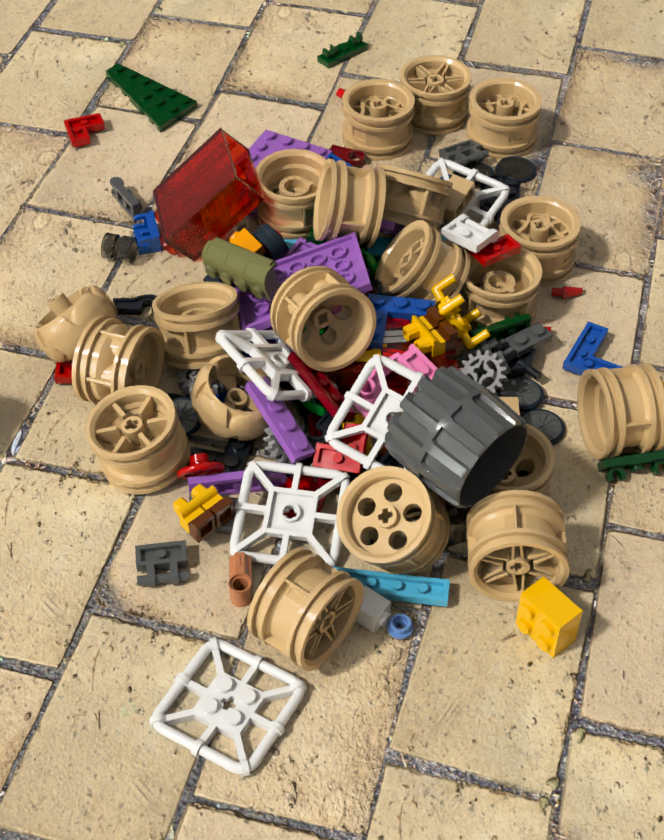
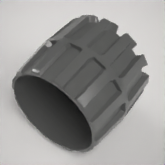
M443 366L435 370L432 380L426 375L418 382L419 392L416 395L408 392L400 402L399 406L403 409V412L393 413L387 427L388 432L385 434V447L402 466L419 478L427 488L453 506L466 509L489 495L505 478L517 461L526 443L528 425L521 416L493 392L458 369L451 366L447 370Z

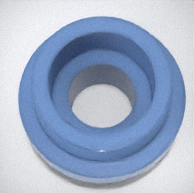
M395 614L387 623V631L393 638L406 639L413 633V622L405 614Z

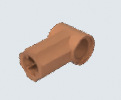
M236 552L233 556L229 557V595L231 603L236 607H246L253 600L252 557L245 552Z

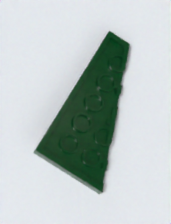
M119 63L106 70V77L115 87H119L122 90L124 96L129 97L130 102L143 115L149 118V122L152 125L155 124L157 126V130L160 133L198 107L196 100Z

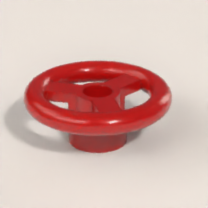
M207 453L194 454L189 456L190 465L178 470L177 477L188 480V477L219 474L225 470V465L220 462H209Z

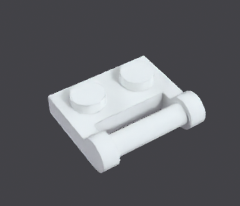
M461 214L441 229L442 237L474 253L479 252L491 242L495 243L500 235L498 230L494 228L489 229L470 220V217L465 214Z

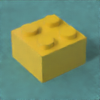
M542 577L521 593L516 624L519 630L524 634H528L542 651L547 652L554 658L576 641L583 610L545 577Z

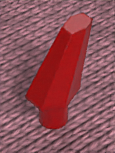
M552 287L551 296H560L562 299L581 295L583 288Z

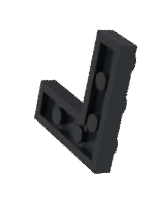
M230 438L224 453L191 447V455L207 453L209 462H220L225 465L223 472L244 471L257 438L248 441H238V439Z

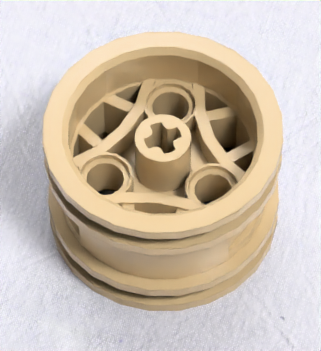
M494 78L477 84L469 95L468 108L471 117L467 122L466 141L472 139L481 144L482 151L487 150L489 153L488 158L501 160L511 156L522 157L530 153L537 143L538 125L536 121L540 117L542 96L539 91L524 81L512 78Z
M385 79L364 80L350 86L342 97V114L345 119L342 125V143L344 147L364 152L365 160L371 161L391 160L405 154L413 143V125L411 123L415 106L413 93L406 86Z
M547 196L522 197L505 206L500 217V237L509 234L521 247L529 250L537 257L542 267L540 287L556 285L564 281L572 273L576 256L575 246L579 239L581 220L575 209L561 200Z
M417 220L404 227L390 242L378 263L374 279L382 282L381 293L383 295L434 300L435 307L439 310V304L436 303L437 300L431 291L432 287L450 274H453L457 281L442 292L445 297L447 295L451 299L456 297L469 273L470 254L460 245L450 240L444 241L441 239L439 231L427 222Z

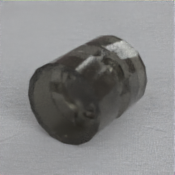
M108 232L104 235L101 243V256L103 259L113 261L118 259L119 262L130 264L135 261L138 251L137 238L125 235L120 237L119 234Z

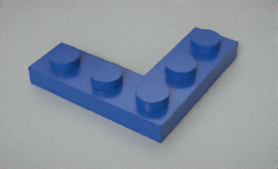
M368 294V298L376 312V329L372 341L367 348H383L388 318L412 320L413 315L419 318L427 314L428 308L435 306V301Z
M588 321L564 360L562 369L582 375L587 369L602 367L608 369L622 368V366L595 357L609 329Z

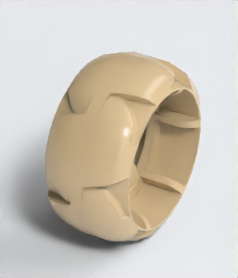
M95 285L85 286L68 297L61 292L47 303L51 311L36 325L33 332L34 339L46 356L54 362L62 363L73 359L76 345L87 324L93 318L100 315L117 318L116 306L109 296Z
M229 354L214 357L200 369L192 387V408L198 414L200 423L214 435L225 439H238V441L253 440L264 434V430L269 426L251 397L242 389L236 388V385L245 388L246 383L251 381V379L245 373L240 372L237 368V363ZM262 368L254 369L261 377L267 376ZM221 383L228 389L223 403L215 396V392L212 389L215 384ZM244 406H247L252 412L243 411Z

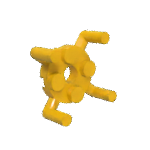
M450 274L434 285L431 291L437 300L436 303L439 304V313L453 327L456 326L458 337L462 340L465 347L472 349L491 335L487 329H484L470 338L469 331L472 329L470 323L480 317L482 313L478 308L464 317L458 313L461 311L459 305L465 302L462 295L459 294L451 299L448 295L445 297L442 292L457 281L455 276Z

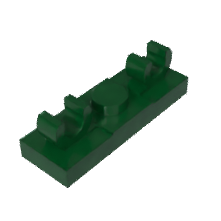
M356 32V37L350 35L349 41L338 44L335 47L330 45V50L323 48L322 54L317 56V62L329 69L368 50V44L362 41L363 35Z
M515 312L511 319L506 315L504 320L486 327L478 324L476 330L473 331L471 329L469 331V336L472 338L484 329H487L491 336L486 340L489 341L496 338L499 341L530 327L532 317L528 313L520 315Z
M664 450L604 459L597 463L598 471L607 470L605 479L609 483L613 481V472L618 474L619 481L626 478V473L623 469L630 468L631 472L645 469L644 465L653 463L651 465V473L657 475L659 474L658 465H662L664 468Z

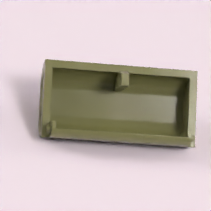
M216 237L213 241L209 240L204 246L202 260L206 267L205 271L211 278L216 277L225 284H232L243 292L248 291L254 294L259 299L263 298L270 302L273 301L276 292L281 286L274 272L277 266L276 261L219 237Z

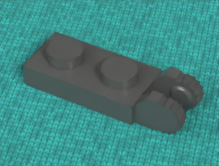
M120 177L111 178L110 184L113 187L111 190L113 197L134 221V216L141 214L143 210L139 199L136 200L131 190L124 186V181Z
M538 322L505 339H500L497 341L499 346L491 350L494 353L501 350L508 362L533 351L534 348L537 349L551 342L553 334Z

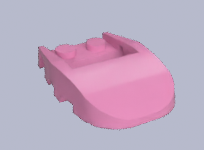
M414 344L409 345L408 351L400 355L397 352L390 356V359L415 372L420 371L424 373V377L428 375L431 380L435 370L438 369ZM382 366L384 375L386 377L388 374L392 372V370L385 366ZM376 367L358 395L372 404L375 403L382 391ZM355 404L359 413L366 418L369 411Z

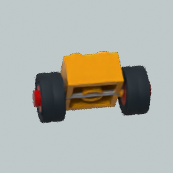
M266 223L259 226L252 234L245 228L240 232L236 231L229 239V242L262 256L264 254L267 258L274 261L281 259L289 252V248L282 235ZM208 274L203 279L204 282L224 283L216 277L211 278Z

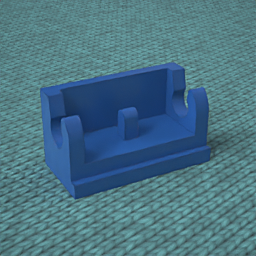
M153 210L149 211V213L135 215L134 221L144 220L141 224L133 225L139 255L161 252L160 235Z

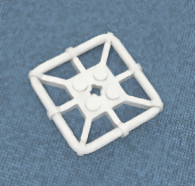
M439 158L425 175L434 176L440 169L443 180L447 181L449 180L447 167L467 176V180L472 182L477 180L493 187L475 191V197L463 212L467 216L471 214L482 219L479 224L485 227L492 224L494 216L511 192L509 186L479 173L477 169L472 170L451 160ZM499 196L488 212L475 207L479 200Z
M247 328L246 330H219L216 333V342L237 363V368L240 372L245 373L259 390L267 396L266 399L270 401L300 400L301 402L318 399L313 391L302 381L303 378L287 359L290 351L287 349V345L275 334L274 330ZM265 339H277L276 342L278 343L269 344ZM237 349L248 353L252 358H244ZM262 368L267 377L271 380L270 386L254 369ZM288 381L295 390L278 391L279 382Z
M379 354L373 355V358L365 364L351 390L345 393V400L328 427L327 435H325L326 443H329L335 450L361 463L366 470L385 466L375 459L385 444V434L388 432L387 427L390 422L387 418L389 416L392 417L393 413L403 412V409L399 406L400 402L408 392L414 394L418 387V382L424 378V373L420 371L415 372L388 357L379 356ZM382 366L412 381L404 396L388 389ZM376 367L382 391L375 403L372 404L358 395ZM353 403L369 411L362 425L338 431ZM366 433L377 439V442L370 454L366 456L341 442L340 439Z
M250 461L247 463L243 474L238 503H235L234 506L236 514L229 553L233 556L236 552H245L252 557V562L275 565L288 552L290 539L307 541L327 564L336 567L342 544L337 529V512L336 515L317 512L318 501L341 486L339 504L344 491L350 484V476L347 472L303 466V463L296 462L295 465L271 461ZM262 470L294 474L292 488L274 487ZM253 475L258 478L269 492L266 506L248 503ZM302 475L332 479L315 492L299 490ZM289 509H294V513L297 515L289 519L284 513H288ZM245 514L264 515L262 528L240 542ZM315 522L334 525L330 555L327 554L313 536ZM266 536L282 538L279 555L245 551Z
M213 637L209 638V641L198 650L184 671L177 674L174 678L175 683L155 708L149 722L151 728L191 750L192 755L196 757L202 756L232 773L242 774L243 777L250 776V772L258 767L276 738L282 736L285 731L284 726L302 701L307 687L305 681L265 661V657L259 654L255 656L227 641ZM219 650L251 665L241 681L224 672ZM212 652L217 676L209 687L206 688L192 681L191 678ZM261 670L289 686L262 692L250 686V684ZM183 689L201 697L193 709L165 715ZM290 697L275 721H269L258 715L264 703ZM231 701L236 706L235 708L229 707L227 710H224L225 702ZM196 720L206 725L207 729L200 739L195 740L171 726ZM253 724L267 733L247 761L241 737L249 725ZM217 732L234 740L239 762L208 747V744Z

